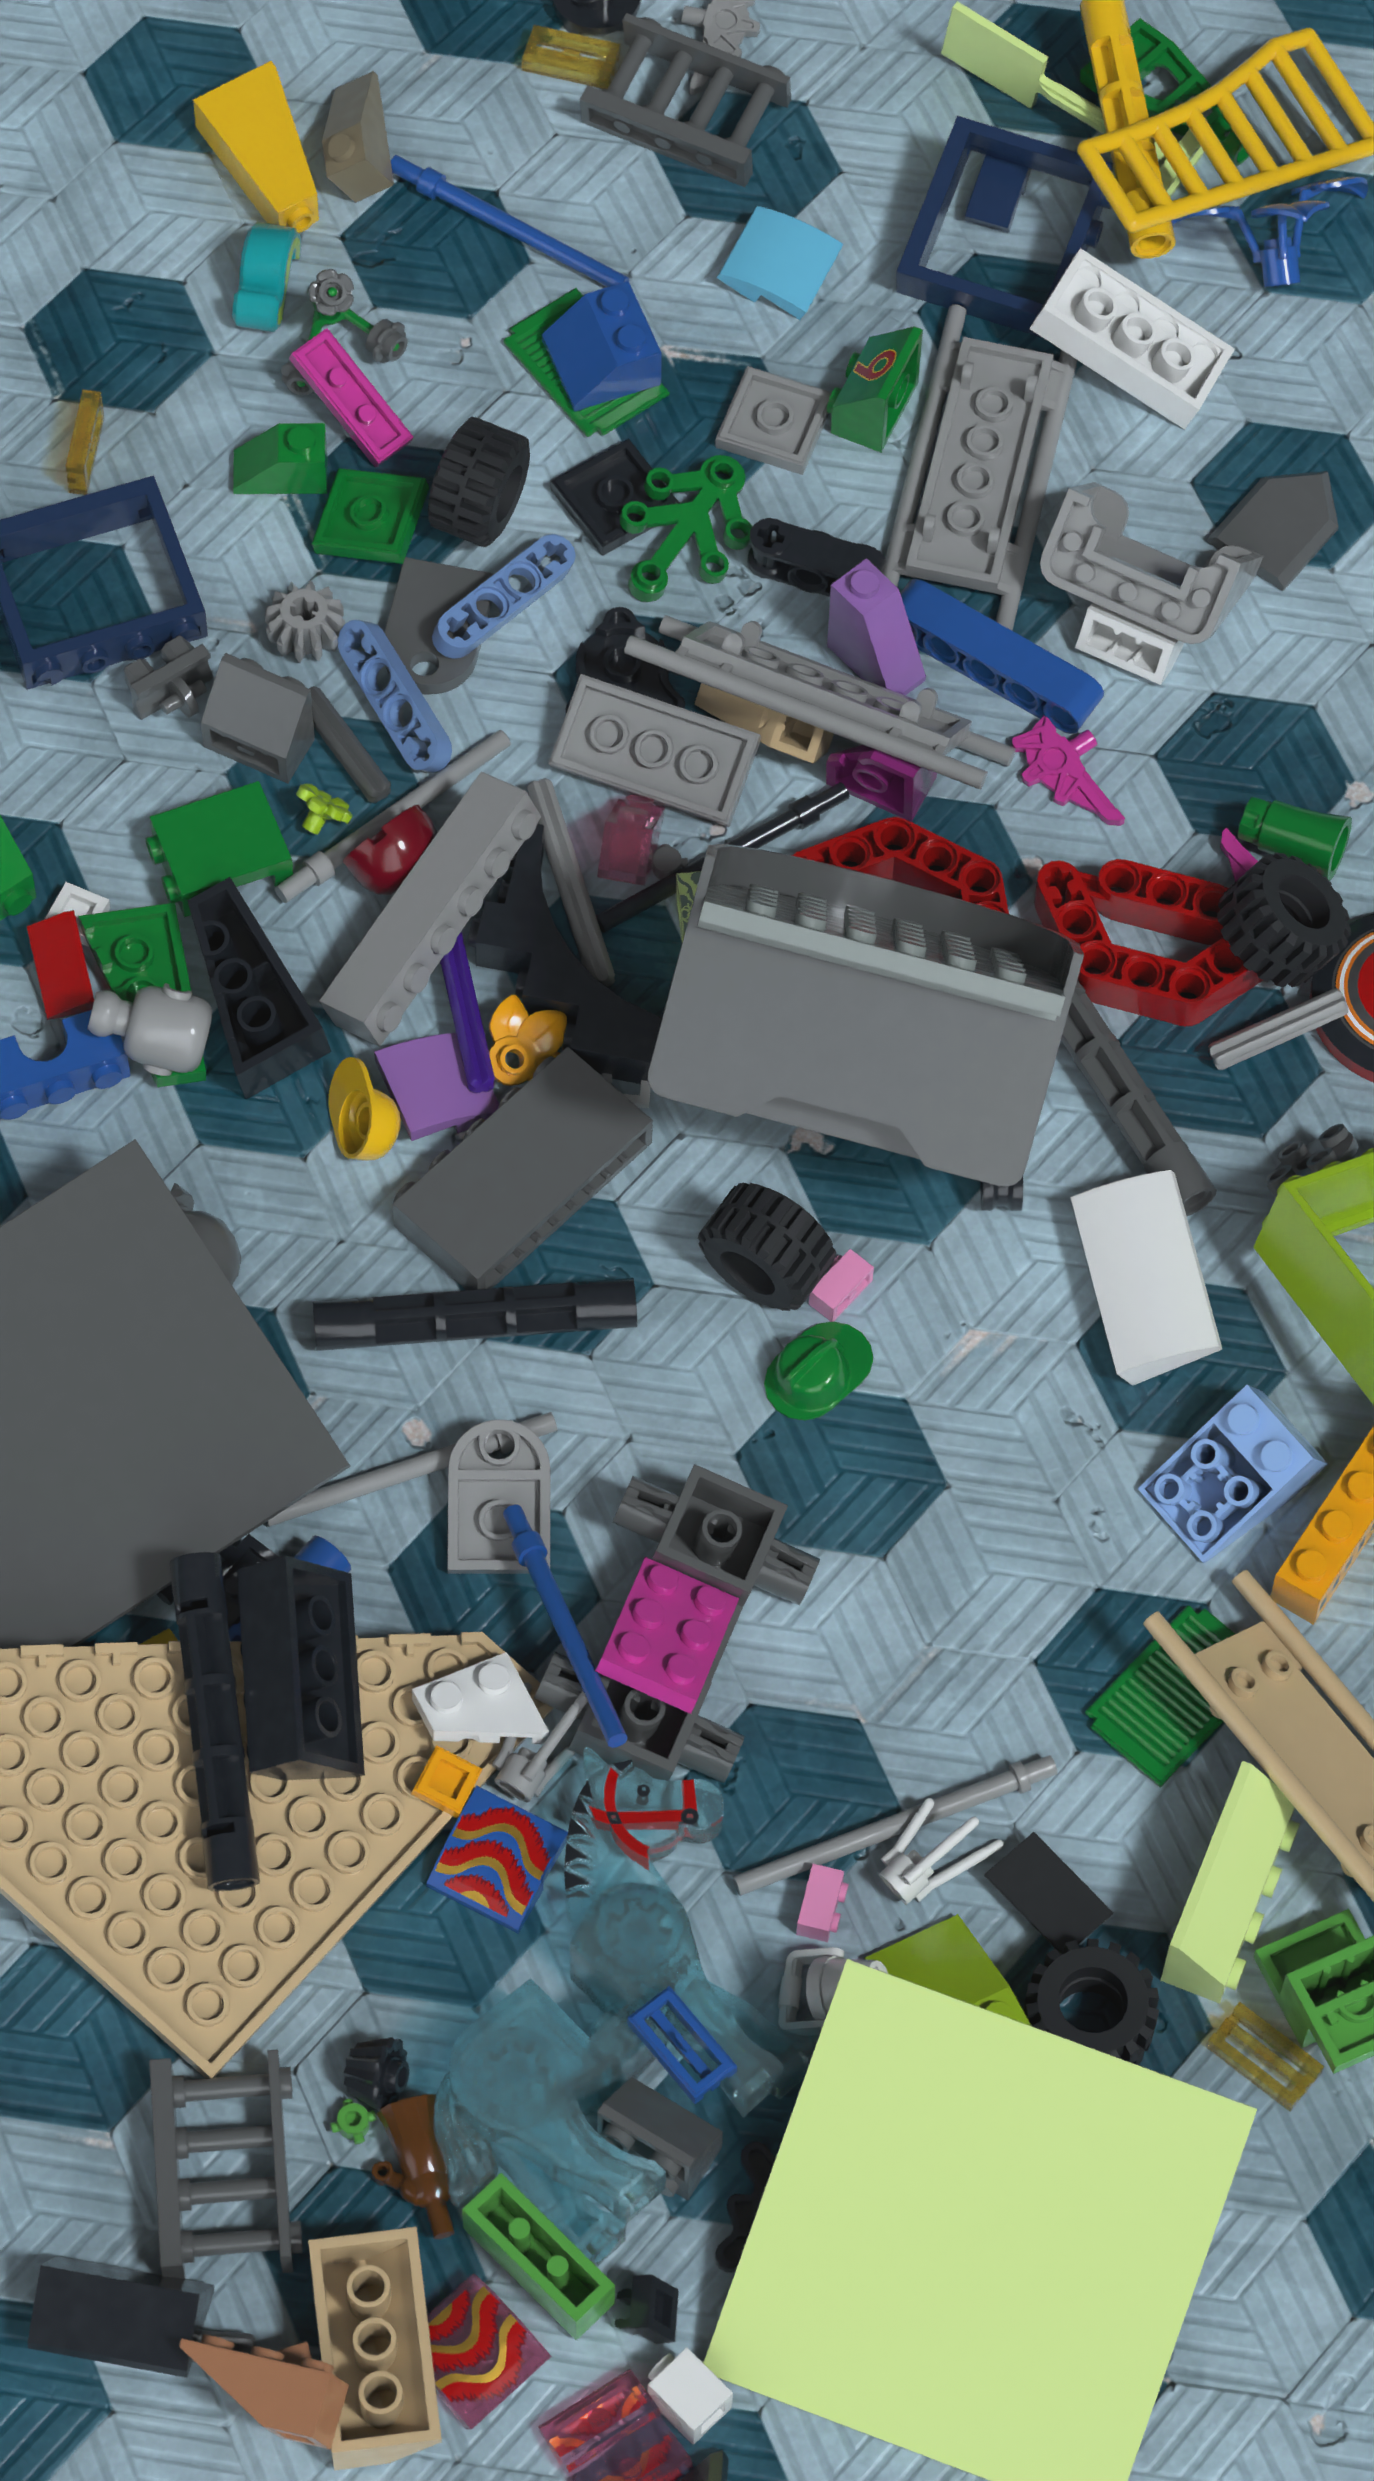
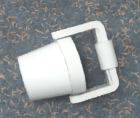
M835 1947L795 1950L787 1956L784 1976L781 1978L778 2024L780 2028L791 2036L820 2035L847 1960L844 1959V1950ZM849 1959L888 1973L886 1967L880 1961ZM804 1964H811L806 1977V1996L809 2009L815 2020L796 2022L802 1986V1966Z

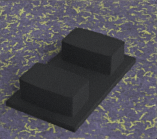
M1035 1832L1031 1833L984 1874L995 1888L1060 1954L1064 1952L1065 1943L1076 1940L1079 1945L1113 1915V1911Z

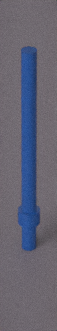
M398 155L391 159L392 173L416 185V191L434 200L438 197L606 287L629 281V277L447 182L446 175L433 168L427 167L423 169Z
M517 1504L511 1505L503 1511V1517L514 1539L512 1541V1549L519 1564L527 1567L608 1746L612 1748L619 1747L627 1741L628 1737L598 1672H595L596 1667L545 1559L547 1556L545 1544L540 1534L532 1531L522 1507Z

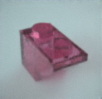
M628 795L625 800H617L605 821L597 878L645 886L652 871V858L658 845L665 812L664 806L654 805L653 799L641 795Z

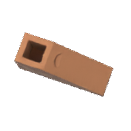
M203 2335L201 2343L181 2338L179 2347L264 2428L283 2439L331 2450L349 2387L347 2383L332 2374L334 2366L311 2358H302L300 2366L283 2362V2354L258 2346H252L250 2354L234 2351V2343L211 2335Z

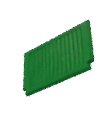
M575 288L509 328L511 336L504 339V344L586 437L592 436L595 432L604 436L669 396L670 392L661 383L659 386L574 412L542 341V334L583 296Z
M1186 1606L1170 1622L1171 1627L1194 1654L1235 1635L1233 1631L1205 1608L1197 1614L1191 1606ZM1155 1639L1085 1710V1714L1095 1721L1090 1729L1160 1788L1223 1723L1222 1719L1213 1716L1208 1702Z

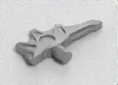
M711 0L707 10L684 6L681 23L702 27V43L740 58L742 50L739 46L745 37H757L760 33V23L749 18L747 9L755 5V0ZM694 71L689 94L695 95L705 91L710 77Z

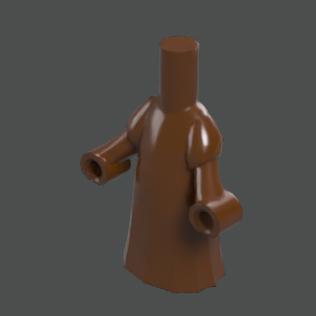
M424 2094L406 2098L381 2108L377 2116L386 2130L403 2174L394 2172L390 2162L380 2161L372 2167L373 2181L380 2186L387 2185L400 2191L399 2193L405 2201L414 2206L425 2208L435 2240L452 2236L454 2229L446 2202L455 2194L459 2187L460 2172L466 2163H469L473 2158L474 2147L472 2142L467 2139L455 2142L452 2146V2158L447 2161L440 2118V2097L436 2096V2094ZM465 2148L468 2151L465 2154H460L458 2150ZM380 2170H386L387 2174L381 2176L378 2174V2172Z

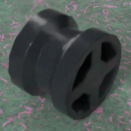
M1023 1176L1016 1184L1009 1187L996 1186L980 1181L981 1210L992 1211L996 1206H1007L1011 1211H1022Z

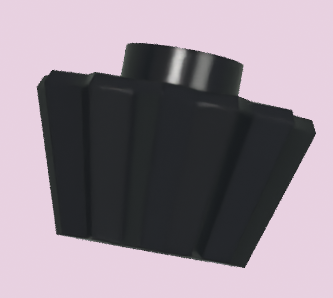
M390 2037L356 2043L355 2047L350 2049V2054L346 2058V2067L343 2071L345 2076L344 2085L347 2086V2092L377 2111L391 2103L397 2102L399 2094L407 2086L410 2073L409 2065L406 2062L408 2051L403 2049V2041Z

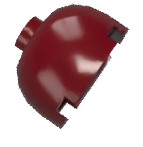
M417 804L381 827L382 830L371 839L368 837L343 859V863L348 868V871L365 889L377 895L395 894L438 833L429 816Z

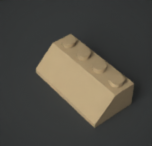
M417 2227L308 2240L321 2361L334 2366L332 2374L349 2385L331 2446L334 2470L389 2464L441 2443L442 2438Z

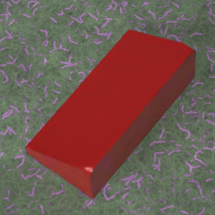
M74 910L62 912L27 926L47 1020L92 1010L94 997Z

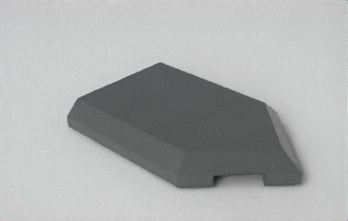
M1328 471L1262 477L1208 537L1207 542L1218 549L1224 546L1237 545L1263 555L1264 557L1256 574L1281 591H1284L1338 530L1337 515Z

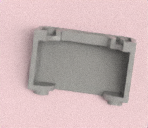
M1095 482L1069 488L1041 556V571L1046 580L1058 588L1188 644L1201 643L1214 635L1254 580L1264 557L1245 547L1230 545L1216 551L1207 567L1192 566L1123 536L1122 534L1128 522L1129 509L1123 496L1116 491Z

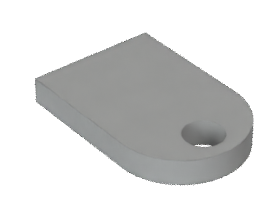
M490 1420L469 1429L455 1444L450 1455L448 1467V1574H530L527 1567L520 1565L512 1549V1541L514 1539L503 1517V1511L515 1504L522 1507L532 1531L540 1534L547 1549L545 1559L550 1568V1461L542 1441L527 1427L509 1420ZM495 1434H504L513 1440L515 1447L509 1457L494 1459L485 1451L486 1441Z

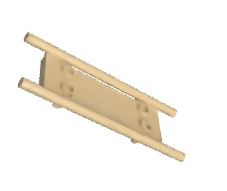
M1247 1569L1240 1572L1232 1580V1584L1263 1621L1194 1654L1159 1611L1150 1615L1144 1621V1627L1208 1702L1213 1716L1223 1720L1341 1862L1343 1872L1347 1876L1353 1877L1374 1902V1758L1300 1670L1305 1669L1373 1751L1374 1719Z

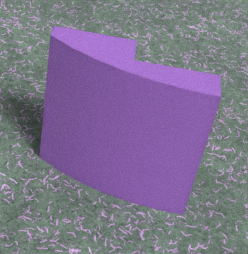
M456 1033L418 1038L374 1051L377 1067L391 1098L400 1112V1118L411 1141L452 1126L455 1127L457 1134L467 1131L474 1122L481 1118L488 1119L499 1109V1103L493 1089L489 1092L482 1091L477 1094L469 1090Z

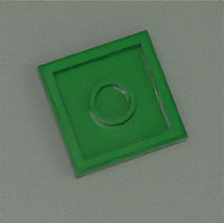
M338 468L312 541L315 554L403 564L429 490L426 478Z

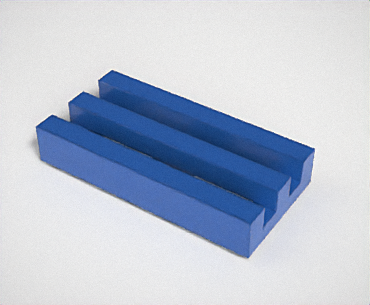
M670 1986L627 2017V2024L694 2104L703 2099V2095L709 2090L713 2091L720 2086V2082L726 2077L729 2079L737 2073V2065ZM665 2004L717 2064L718 2067L715 2070L711 2071L661 2012V2007ZM650 2017L701 2078L698 2083L695 2082L644 2020Z

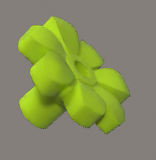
M301 784L296 792L299 798L306 801L307 807L310 810L302 826L314 834H319L327 819L343 821L348 824L353 817L351 812L348 811L350 806L344 800L338 797L331 799V795L318 790L313 784Z

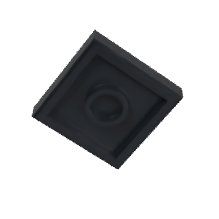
M629 438L551 481V491L602 556L654 528H645L644 531L638 534L626 532L620 525V516L623 507L628 502L639 501L648 508L680 503L672 493L663 500L652 499L646 494L644 490L645 480L649 471L653 468ZM656 479L652 481V484L657 488L667 487L662 480ZM636 513L627 515L634 522L642 521L641 516Z

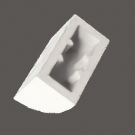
M1092 603L1087 609L1075 648L1161 685L1173 668L1184 642Z

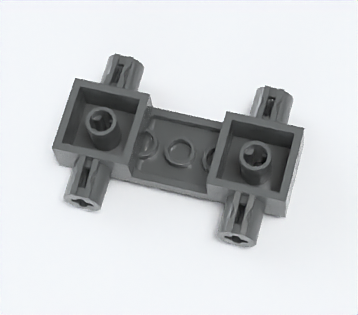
M696 1464L693 1465L680 1496L632 1476L612 1522L659 1543L652 1560L739 1598V1601L691 1714L598 1673L626 1732L627 1741L619 1747H609L587 1701L577 1716L581 1721L569 1746V1750L623 1774L632 1773V1778L661 1791H664L677 1763L725 1783L745 1736L698 1715L712 1684V1678L753 1586L800 1606L820 1561V1558L774 1538L788 1505ZM711 1535L720 1537L722 1539L721 1542L712 1539ZM554 1652L534 1697L535 1700L564 1713L567 1712L583 1691L567 1656ZM639 1711L645 1714L644 1720L636 1718L634 1712ZM628 1760L633 1761L623 1771L612 1765L613 1763Z

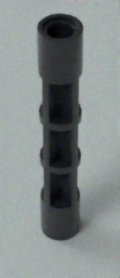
M634 1278L588 1281V1284L579 1285V1282L368 1297L367 1301H358V1298L313 1301L316 1351L637 1327Z
M190 1553L173 1558L169 1564L184 1671V1692L187 1697L192 1739L193 1766H195L200 1807V1828L207 1888L211 1891H235L259 1884L260 1876L253 1819H251L244 1763L245 1751L242 1746L237 1705V1685L231 1655L221 1556L217 1553Z

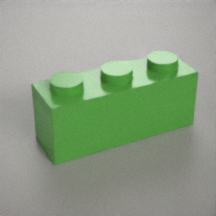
M502 2173L462 2209L463 2229L576 2341L615 2304V2284Z

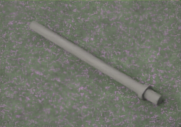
M1048 1755L1025 1765L1018 1761L1010 1764L1009 1771L933 1799L934 1806L922 1826L1018 1790L1020 1794L1030 1791L1031 1784L1058 1774L1052 1756ZM922 1804L732 1876L735 1888L739 1896L807 1871L811 1869L812 1864L822 1865L901 1835Z

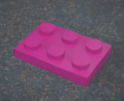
M645 1557L595 1672L691 1714L739 1598Z

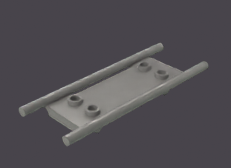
M951 305L948 309L891 533L883 574L896 587L898 586L901 574L1000 594L1002 596L995 621L1013 630L1078 360L1061 350L1059 361L1057 362L1053 360V354L963 337L962 342H959L967 311L963 306ZM946 392H949L916 524H913ZM1041 410L1046 411L1015 542L1012 544L1010 543V537Z
M665 615L660 624L659 633L682 641L676 652L632 635L625 646V654L980 790L985 783L988 772L948 757L946 754L955 747H959L1010 766L1016 751L1013 747L971 732L969 729L972 721L936 708L938 694L934 689H923L915 700L760 640L762 627L756 621H749L744 624L740 633L711 621L696 627Z

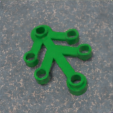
M716 455L708 458L702 464L699 471L672 474L669 470L661 467L649 471L645 480L644 490L652 499L663 500L669 497L670 493L698 490L700 492L693 502L648 508L642 502L631 501L623 507L620 525L628 533L638 534L644 531L645 528L676 524L651 560L640 561L633 567L628 581V588L636 599L643 602H654L662 597L668 583L666 571L693 534L701 561L699 565L700 577L710 584H717L724 580L729 568V561L724 554L718 551L709 511L718 501L726 525L723 532V540L729 548L742 550L749 545L752 525L742 517L737 495L744 487L746 477L745 471L738 461L729 456ZM715 472L724 473L728 475L730 479H720L719 477H717ZM656 479L662 480L667 487L657 488L652 484V481ZM636 513L641 516L642 521L634 522L627 515ZM739 529L746 537L736 538L731 534V530ZM715 563L721 568V571H710L706 564ZM642 573L653 574L657 577V580L649 581L643 577Z

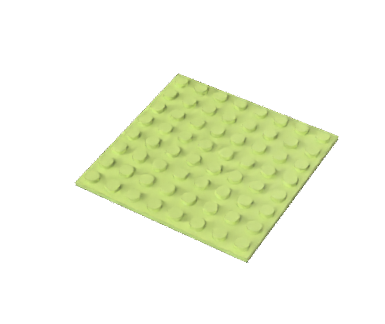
M847 1959L703 2364L722 2380L990 2481H1128L1257 2108Z

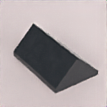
M56 2256L40 2265L28 2337V2349L187 2378L193 2359L179 2347L181 2338L199 2342L214 2294V2285Z

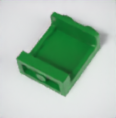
M259 781L150 816L152 836L145 838L146 846L153 864L162 863L166 876L161 877V881L169 903L178 902L184 918L191 916L187 900L228 877L232 879L236 887L271 876L276 887L293 875L291 855Z

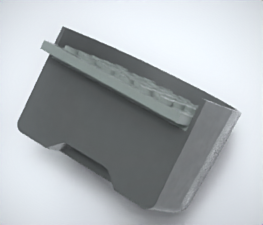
M729 844L708 845L648 1072V1082L655 1094L663 1098L735 1117L744 1113L914 1157L920 1159L924 1166L996 1186L1009 1187L1021 1180L1026 1169L1084 953L1079 943L1062 933L959 898L895 880L772 851Z

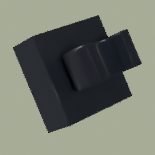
M652 2274L633 2276L632 2289L625 2288L617 2292L618 2300L631 2305L630 2317L615 2320V2327L631 2335L639 2334L655 2344L674 2343L679 2290Z

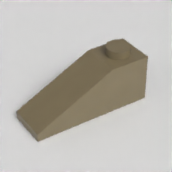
M374 71L335 89L322 137L327 178L355 203L394 185L379 79Z

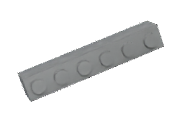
M482 771L319 1000L335 1026L377 1046H381L389 1033L398 1027L403 1013L417 993H420L426 987L431 973L443 956L452 950L457 936L471 916H474L480 910L484 898L497 879L506 873L510 861L523 842L534 833L541 815L527 791Z

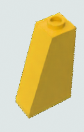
M272 61L193 99L197 130L267 223L293 227L298 233L307 230L313 223L319 221L317 191L276 66Z

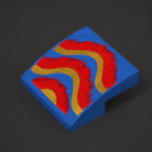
M476 1786L457 1819L432 1869L426 1886L519 1934L544 1890L543 1883L569 1840L568 1832Z

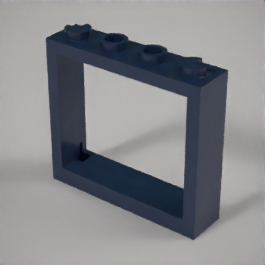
M957 116L896 271L897 293L948 309L951 305H960L966 309L967 315L1041 337L1029 328L1044 304L926 268L971 150L1089 186L1048 298L1079 249L1081 248L1087 252L1088 247H1097L1104 222L1099 221L1103 207L1111 209V206L1078 155V152ZM1105 161L1113 173V163Z
M154 475L0 520V617L27 690L49 683L55 685L62 679L83 673H97L104 670L107 666L130 659L147 658L154 652L161 651L167 642L178 636H182L188 642L208 637L206 611ZM152 519L184 605L32 649L1 563Z

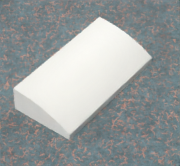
M1081 248L1029 328L1184 430L1200 410L1235 348Z
M1172 1170L1139 1175L1112 1182L1070 1197L1117 1375L1131 1385H1136L1222 1350L1175 1173Z

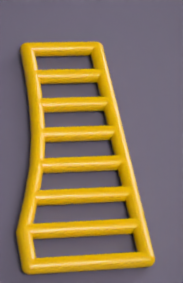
M1304 28L1269 39L1246 61L1218 83L1190 100L1121 129L1083 140L1078 144L1077 152L1124 228L1128 232L1134 233L1374 155V122L1315 30ZM1300 48L1306 50L1363 140L1350 144L1345 143L1288 52ZM1270 61L1278 70L1328 151L1313 156L1259 73ZM1243 84L1246 85L1294 162L1279 167L1274 162L1232 96V93ZM1215 105L1218 106L1260 173L1245 178L1241 176L1203 116V112ZM1186 122L1223 180V185L1207 189L1171 132V128ZM1149 137L1154 138L1189 196L1172 201L1136 142ZM1118 149L1154 207L1136 212L1101 154Z

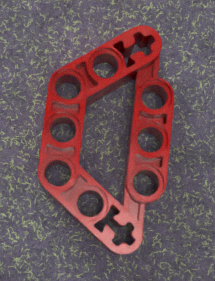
M885 818L791 855L895 880L1009 914L1002 873L995 863L904 818ZM897 845L903 849L895 851L886 848V846ZM850 861L855 862L859 865L855 867H847L842 863ZM940 866L943 867L945 870L933 871L930 870L928 867ZM973 887H983V888L987 889L988 891H986V892H975V891L971 890L970 888H973Z
M1115 859L1107 862L1102 866L1099 876L1079 872L1075 866L1060 860L1051 861L1039 870L1034 898L1035 910L1043 927L1062 933L1079 943L1084 957L1077 980L1086 990L1085 993L1092 1003L1179 1026H1194L1263 981L1253 970L1250 972L1244 967L1241 959L1238 956L1235 957L1231 952L1229 942L1223 938L1220 931L1223 926L1218 922V917H1210L1203 913L1207 911L1218 913L1220 911L1218 906L1219 900L1228 889L1221 884L1124 859ZM1121 887L1125 889L1127 892L1118 893L1112 891L1110 888ZM1065 896L1064 904L1061 905V904H1062V897ZM1167 899L1174 904L1163 905L1156 900ZM1098 912L1103 917L1113 921L1211 946L1184 963L1112 944ZM1077 928L1084 931V933L1073 934L1067 931V929ZM1227 967L1235 972L1226 974L1219 971L1218 968ZM1096 968L1103 973L1091 974L1085 971V969ZM1143 980L1150 985L1146 987L1137 986L1132 981ZM1188 992L1194 994L1197 998L1187 999L1179 994Z

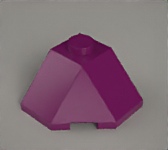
M865 745L830 754L826 761L827 785L833 786L842 782L850 795L910 822L913 821L937 777V773Z

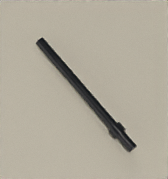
M839 782L811 798L805 795L790 803L788 811L727 844L758 849L797 827L803 830L818 822L820 814L850 798L846 786ZM705 856L597 914L596 918L600 930L605 933L676 894V874L702 871Z

